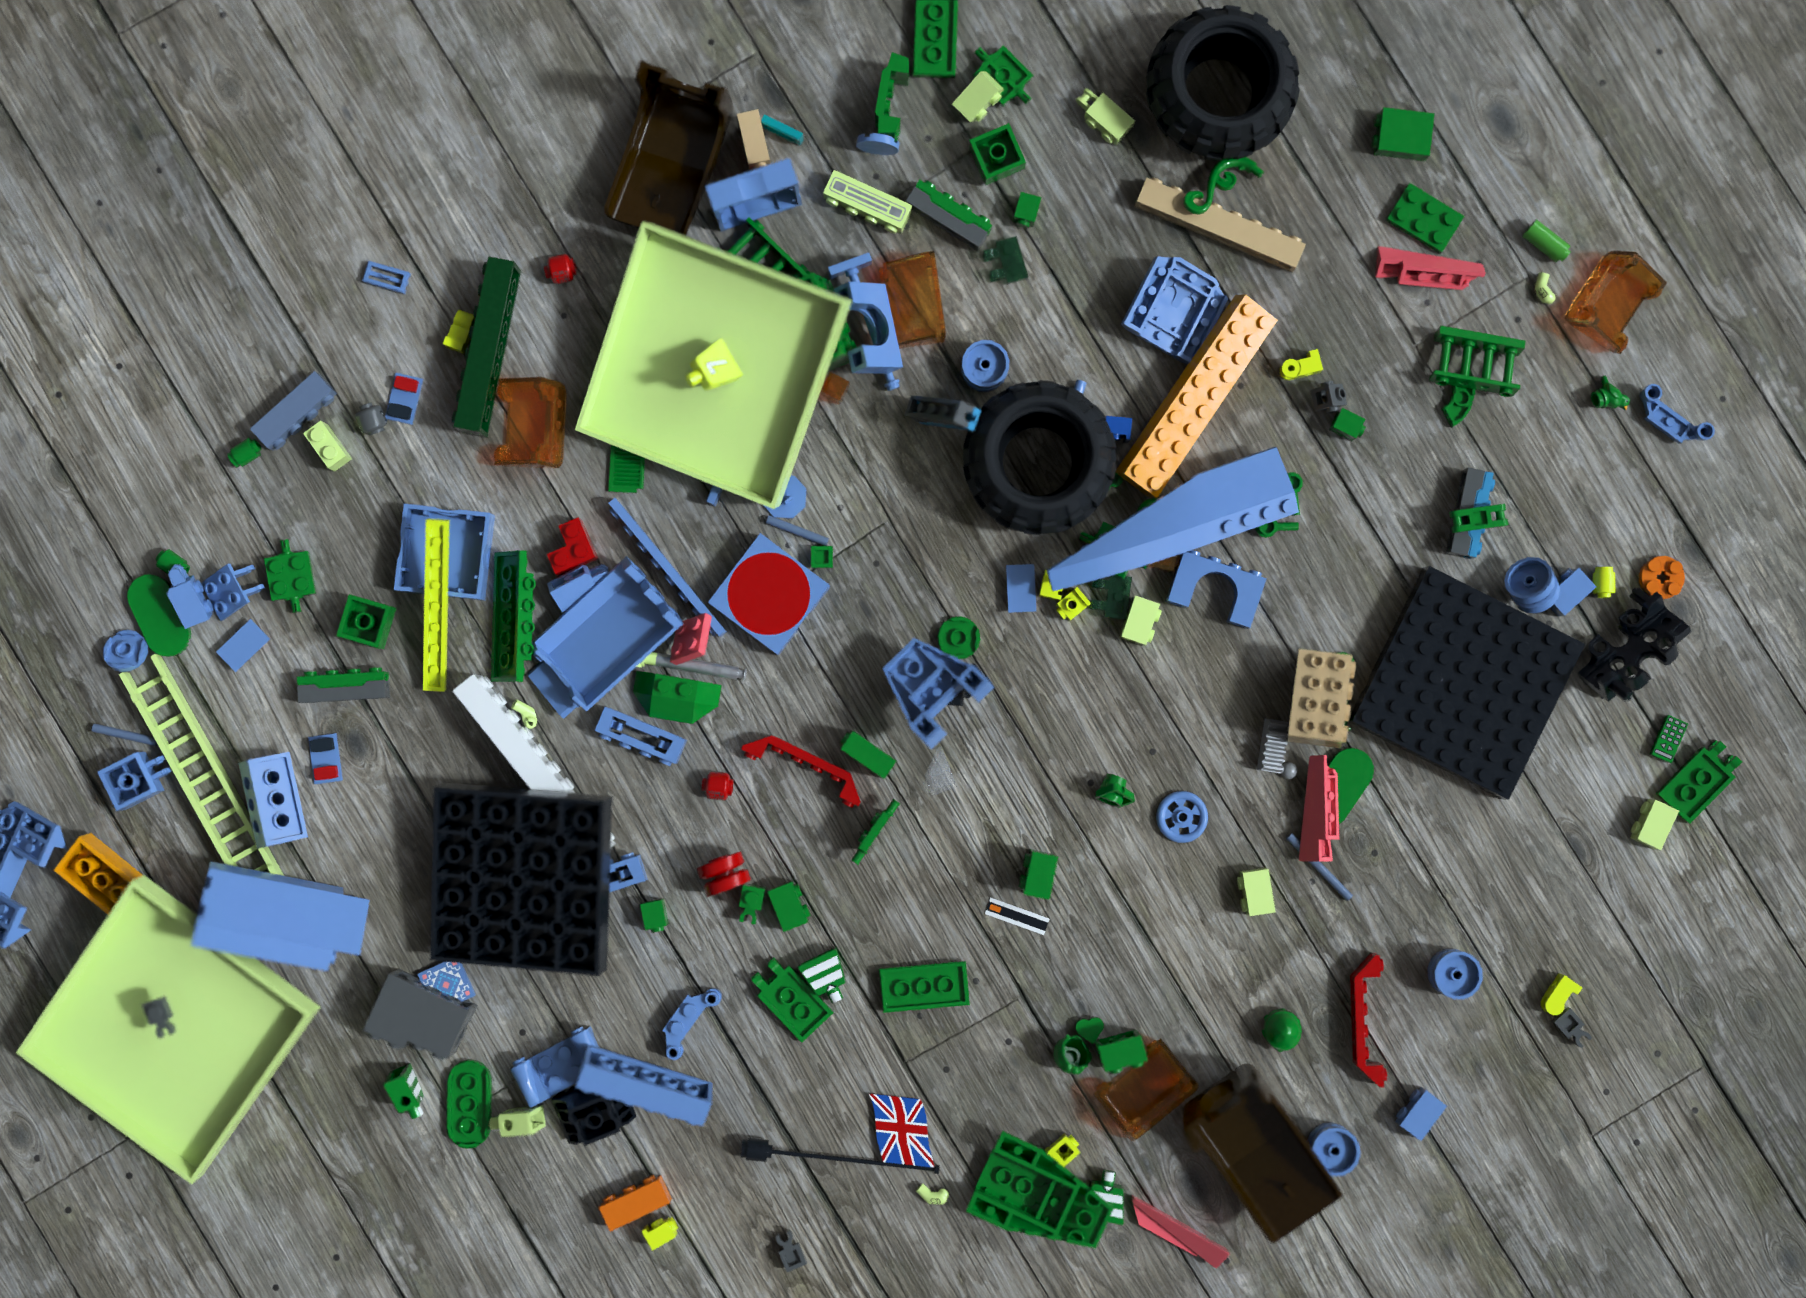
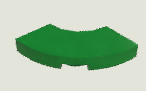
M1471 369L1469 371V376H1473ZM1451 385V398L1448 404L1441 409L1451 428L1460 423L1471 410L1476 389Z

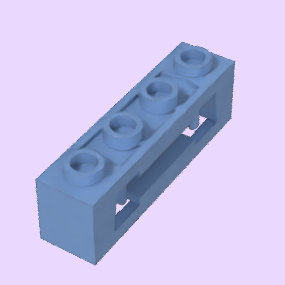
M604 707L595 731L600 733L598 737L611 741L612 738L620 741L618 745L630 750L632 746L640 749L639 754L649 758L655 755L660 758L659 762L671 766L672 763H678L687 739L609 707ZM615 717L626 721L625 725L657 738L665 737L673 742L669 743L665 740H660L658 747L667 750L664 753L657 750L656 746L625 733L620 735L613 732L612 728L622 731L624 723L614 719Z
M629 853L621 856L622 861L614 863L613 859L610 860V873L617 871L618 867L627 865V869L619 871L620 877L622 879L632 875L633 878L623 882L621 879L610 882L609 892L648 880L640 855L634 856V853Z

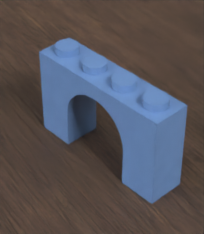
M847 282L834 288L835 294L852 300L849 310L862 313L868 319L873 329V345H862L848 351L852 373L889 374L903 368L886 285L880 283Z
M1195 550L1182 553L1165 602L1188 608L1199 579L1206 574H1219L1229 580L1234 590V600L1227 623L1245 629L1251 628L1266 582V578L1261 577L1262 573L1254 570H1249V572L1243 571L1241 566L1229 563V565L1220 563L1221 560L1216 557L1208 556V559L1201 557L1200 552Z

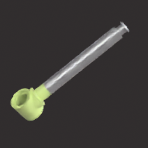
M656 652L649 654L636 666L642 668L645 667V664L734 680L741 678L743 681L747 674L746 668L745 670H740L739 667L695 659L675 665L670 662L671 655Z

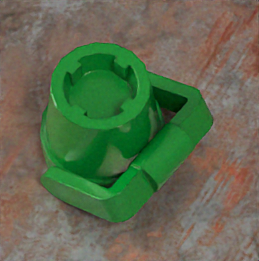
M1106 774L1095 795L1097 800L1117 808L1135 802L1134 793L1125 788L1127 780L1113 774Z

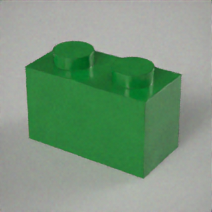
M792 880L768 890L783 932L809 922L808 917L811 914L807 904L802 905L800 897L803 894L799 884L794 885Z

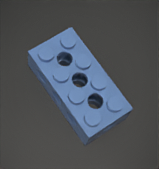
M290 752L238 763L257 849L308 837Z

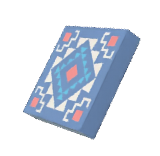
M443 962L418 973L422 986L434 987L440 990L444 996L450 995L465 1001L476 995L462 963Z

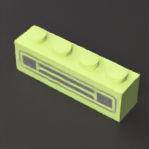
M833 170L823 192V197L829 205L834 207L842 206L846 208L845 211L854 216H857V214L862 215L867 222L874 225L877 223L884 225L885 230L894 234L896 232L902 234L912 212L911 204L836 170Z

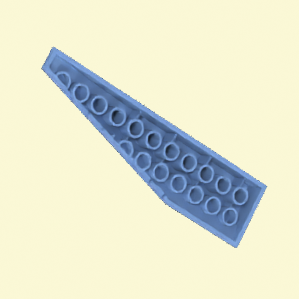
M1272 447L1197 473L1186 483L1173 488L1172 492L1166 496L1159 497L1152 505L1142 508L1117 524L1116 528L1110 532L1103 533L1093 543L1086 544L1079 552L1069 555L1047 569L1052 591L1145 566L1298 513L1295 491L1277 447Z

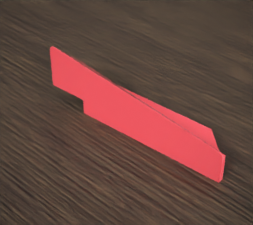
M1379 246L1377 250L1376 278L1398 277V284L1463 290L1469 286L1470 281L1478 276L1483 278L1486 274L1483 264L1382 246Z
M1312 755L1309 757L1299 861H1333L1330 839H1339L1338 774L1334 768L1328 767L1326 755Z
M1134 1195L1131 1196L1140 1226L1196 1257L1199 1255L1216 1269L1229 1256L1230 1253L1227 1248L1207 1238L1206 1235Z

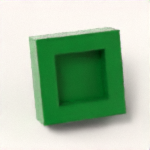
M811 546V568H833V546Z

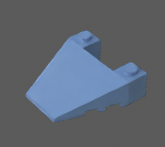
M913 638L883 668L910 728L930 749H933L947 735L933 718L963 688L978 703L994 688L991 682L975 666L967 664L952 655H948L916 638Z

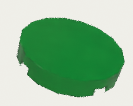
M961 616L952 617L939 628L937 636L938 645L942 652L952 655L957 659H966L973 655L979 647V629L968 618Z

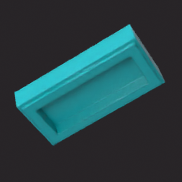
M764 114L761 120L764 129L801 146L804 140L802 132Z

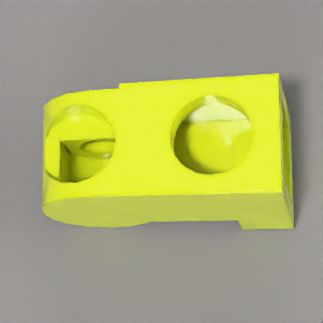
M458 310L454 317L453 325H451L448 335L445 336L443 345L451 350L465 354L470 342V328L474 326L476 317L468 312Z
M1318 349L1309 351L1306 354L1307 358L1286 360L1279 370L1281 377L1285 380H1293L1320 373L1323 367Z
M1558 973L1541 999V1008L1544 1012L1552 1015L1561 1014L1565 1007L1564 1003L1571 993L1578 995L1582 987L1567 976Z

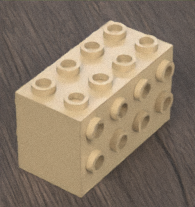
M1299 649L1288 742L1341 748V744L1346 743L1348 726H1344V721L1349 722L1351 705H1347V700H1351L1353 683H1349V679H1354L1356 662H1352V655Z

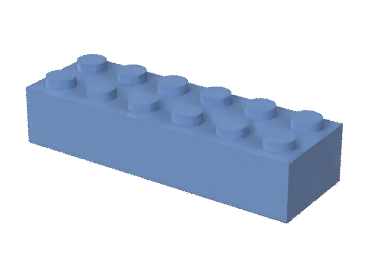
M587 1044L579 1066L576 1088H580V1090L586 1093L593 1092L599 1094L606 1099L622 1101L628 1106L642 1107L648 1112H658L671 1119L678 1118L691 1125H704L712 1104V1082Z

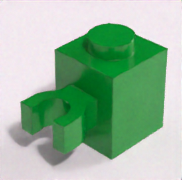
M747 883L743 885L739 907H744L745 910L740 915L739 922H744L745 915L749 914L752 916L751 924H756L757 915L755 910L761 911L766 887Z

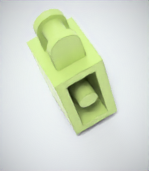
M1085 88L1083 90L1084 94L1076 98V102L1086 110L1085 122L1092 129L1099 130L1105 141L1117 145L1133 127L1135 120L1104 93L1098 97L1091 90ZM1090 99L1094 102L1091 106L1087 103Z

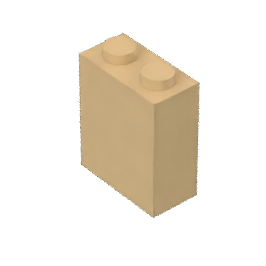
M758 109L737 114L750 171L770 165Z

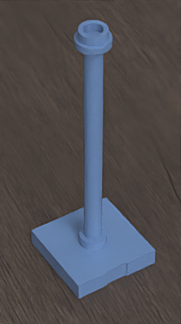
M870 253L828 267L830 279L846 275V277L850 278L851 282H860L857 275L859 273L858 270L871 266L872 259ZM863 315L872 342H874L872 326ZM893 372L884 374L887 381L884 387L888 391L900 387L899 379L895 380Z

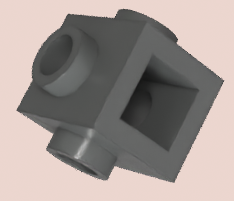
M1333 381L1321 383V387L1311 389L1315 411L1326 410L1327 414L1339 411V407L1347 405L1346 391L1343 388V384H1334Z

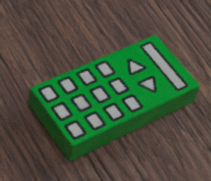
M1666 715L1649 755L1667 763H1672L1688 723Z

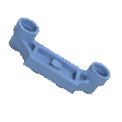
M1650 384L1641 391L1640 399L1643 401L1646 412L1644 419L1676 443L1680 444L1686 440L1705 441L1714 436L1715 429L1712 424L1705 422L1694 426L1661 402L1659 399L1662 396V389L1659 385Z
M710 988L706 993L695 996L688 994L662 1030L666 1033V1055L669 1059L677 1060L683 1055L684 1047L681 1041L706 1007L716 1006L720 1003L722 999L720 990ZM709 995H714L716 1001H710ZM676 1049L677 1055H673L670 1050Z

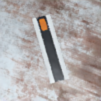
M990 898L985 912L986 915L1044 935L1049 922V918Z

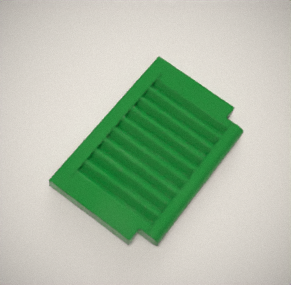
M611 445L609 492L637 493V489H643L645 458Z

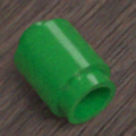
M247 438L232 447L227 456L236 468L239 466L244 467L261 456L260 451L262 448L257 440Z
M170 549L162 550L155 559L157 561L156 567L166 574H169L168 572L175 564L183 565L187 573L190 570V565L187 564V561Z

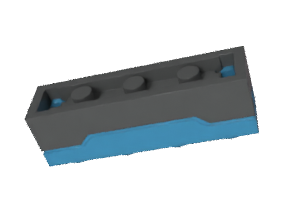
M911 395L904 416L923 425L974 431L981 410L958 400Z
M1469 467L1464 469L1454 511L1490 506L1491 501L1488 499L1490 492L1493 491L1495 486L1494 473ZM1467 516L1461 517L1462 525L1468 524ZM1451 528L1445 554L1468 559L1476 558L1482 549L1480 537L1485 532V529L1452 533Z

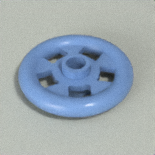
M1187 791L1173 792L1167 795L1158 806L1156 813L1157 825L1161 833L1169 840L1177 843L1191 842L1204 832L1208 823V811L1204 802L1197 795ZM1186 800L1194 804L1192 810L1183 806ZM1175 802L1178 807L1171 812L1168 806ZM1185 813L1186 820L1180 821L1179 815ZM1194 814L1199 815L1198 825L1192 824ZM1171 817L1174 826L1168 828L1165 820ZM1188 827L1189 833H1179V828Z

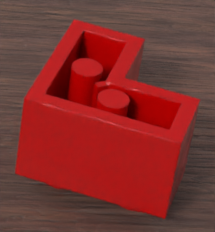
M577 517L559 525L567 546L547 554L556 575H563L580 565H586L598 560L582 519Z

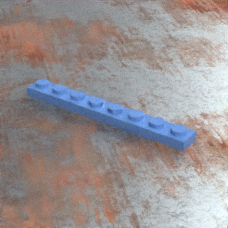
M616 498L612 499L609 502V505L612 507L609 510L617 520L621 518L624 521L625 525L623 528L630 536L635 535L639 539L637 545L644 553L648 551L653 556L651 562L658 570L663 568L667 573L664 577L670 585L674 586L676 584L681 590L678 592L680 597L686 603L690 601L693 604L694 608L692 611L695 615L707 613L712 616L709 632L713 636L717 634L719 637L727 633L720 622Z

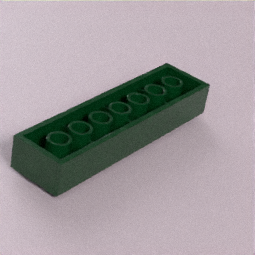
M488 256V260L484 262L482 268L484 280L483 283L479 284V304L475 305L473 313L474 317H476L475 324L470 328L469 338L471 343L470 347H467L465 351L466 368L462 369L460 380L463 383L456 395V402H458L457 411H454L452 415L454 428L461 433L488 438L521 276V269L514 261Z

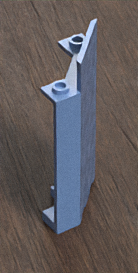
M627 556L532 642L534 646L533 655L540 662L527 675L563 719L576 707L579 708L581 706L584 710L588 711L683 624L678 613L665 602L663 595L654 585L648 582L642 570Z
M210 861L191 946L328 971L329 964H334L336 951L360 955L370 900L343 895V887Z

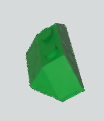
M636 671L633 693L649 717L693 724L719 706L722 685Z

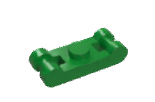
M1498 504L1450 511L1449 515L1453 520L1452 533L1508 526V519H1505L1504 514L1506 505ZM1492 512L1496 514V520L1494 521L1491 518ZM1467 516L1468 524L1462 525L1461 517Z

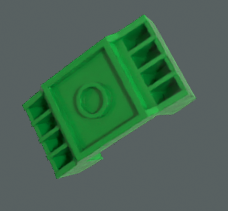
M892 52L888 66L882 70L875 109V125L878 128L879 134L891 136L895 139V142L899 138L901 118L890 116L891 101L888 99H893L894 84L908 86L909 58Z

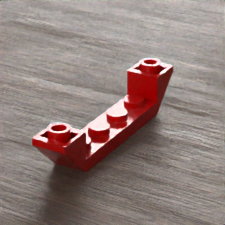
M774 735L745 744L741 748V750L745 751L744 756L756 760L757 757L762 759L768 745L771 744V749L780 754H783L784 751L792 754L791 759L801 764L803 761L811 764V769L819 773L825 770L831 773L830 778L840 783L842 780H845V786L839 796L843 799L841 803L852 808L854 805L859 806L861 803L850 772Z
M1370 953L1350 975L1353 1063L1372 1082L1379 1087H1384V1081H1387V1070L1384 1068V1065L1379 1062H1366L1369 1059L1368 1046H1365V1038H1368V1026L1365 1024L1364 1016H1367L1368 1008L1367 1003L1364 1002L1367 984L1366 981H1363V978L1381 977V972L1384 970L1383 959L1380 958V955Z

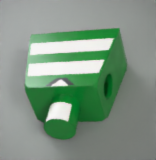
M836 947L798 965L800 972L817 996L827 992L831 1003L843 998L838 986L846 983V979Z
M408 1063L390 1071L383 1085L399 1113L407 1111L411 1119L420 1117L423 1114L420 1103L424 1095L411 1064Z
M1103 1170L1101 1181L1091 1180L1089 1187L1114 1207L1108 1223L1123 1225V1187L1120 1184H1114L1115 1171Z

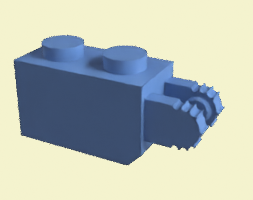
M175 564L168 572L172 585L167 595L181 623L187 629L209 620L213 614V606L209 599H205L202 593L204 590L201 582L196 580L194 575L189 577L183 565Z
M601 564L589 570L588 566L580 565L548 582L549 592L560 610L564 612L574 605L609 573L608 567Z

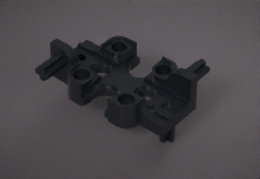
M1639 587L1632 590L1629 597L1642 606V611L1628 609L1618 617L1620 621L1618 628L1628 637L1625 645L1614 647L1599 634L1589 642L1588 647L1592 658L1578 672V676L1596 691L1601 699L1604 698L1609 702L1617 695L1623 701H1629L1634 694L1633 691L1641 689L1651 679L1650 675L1640 668L1642 661L1647 658H1655L1665 666L1670 665L1678 657L1677 644L1691 633L1690 626L1665 607L1662 595L1658 592H1655L1650 597ZM1648 635L1657 636L1653 642L1645 641ZM1615 663L1624 664L1620 670L1612 669Z

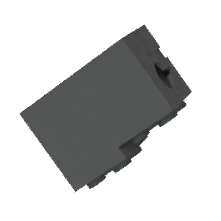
M398 969L389 973L363 1031L368 1032V1036L372 1039L380 1040L381 1038L387 1041V1045L394 1049H403L411 1044L417 1050L423 1051L426 1049L432 1052L431 1055L437 1059H448L457 1052L467 1030L466 1027L471 1021L478 1005L468 1000L461 1001L450 995L444 996L440 990L434 987L422 986V982L418 977Z

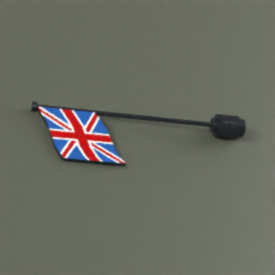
M871 1093L869 1095L874 1107L876 1137L883 1161L772 1149L773 1145H769V1140L755 1138L743 1139L741 1157L746 1158V1160L766 1162L767 1158H771L772 1154L927 1170L934 1171V1174H939L940 1165L934 1166L928 1142L927 1118L921 1099Z

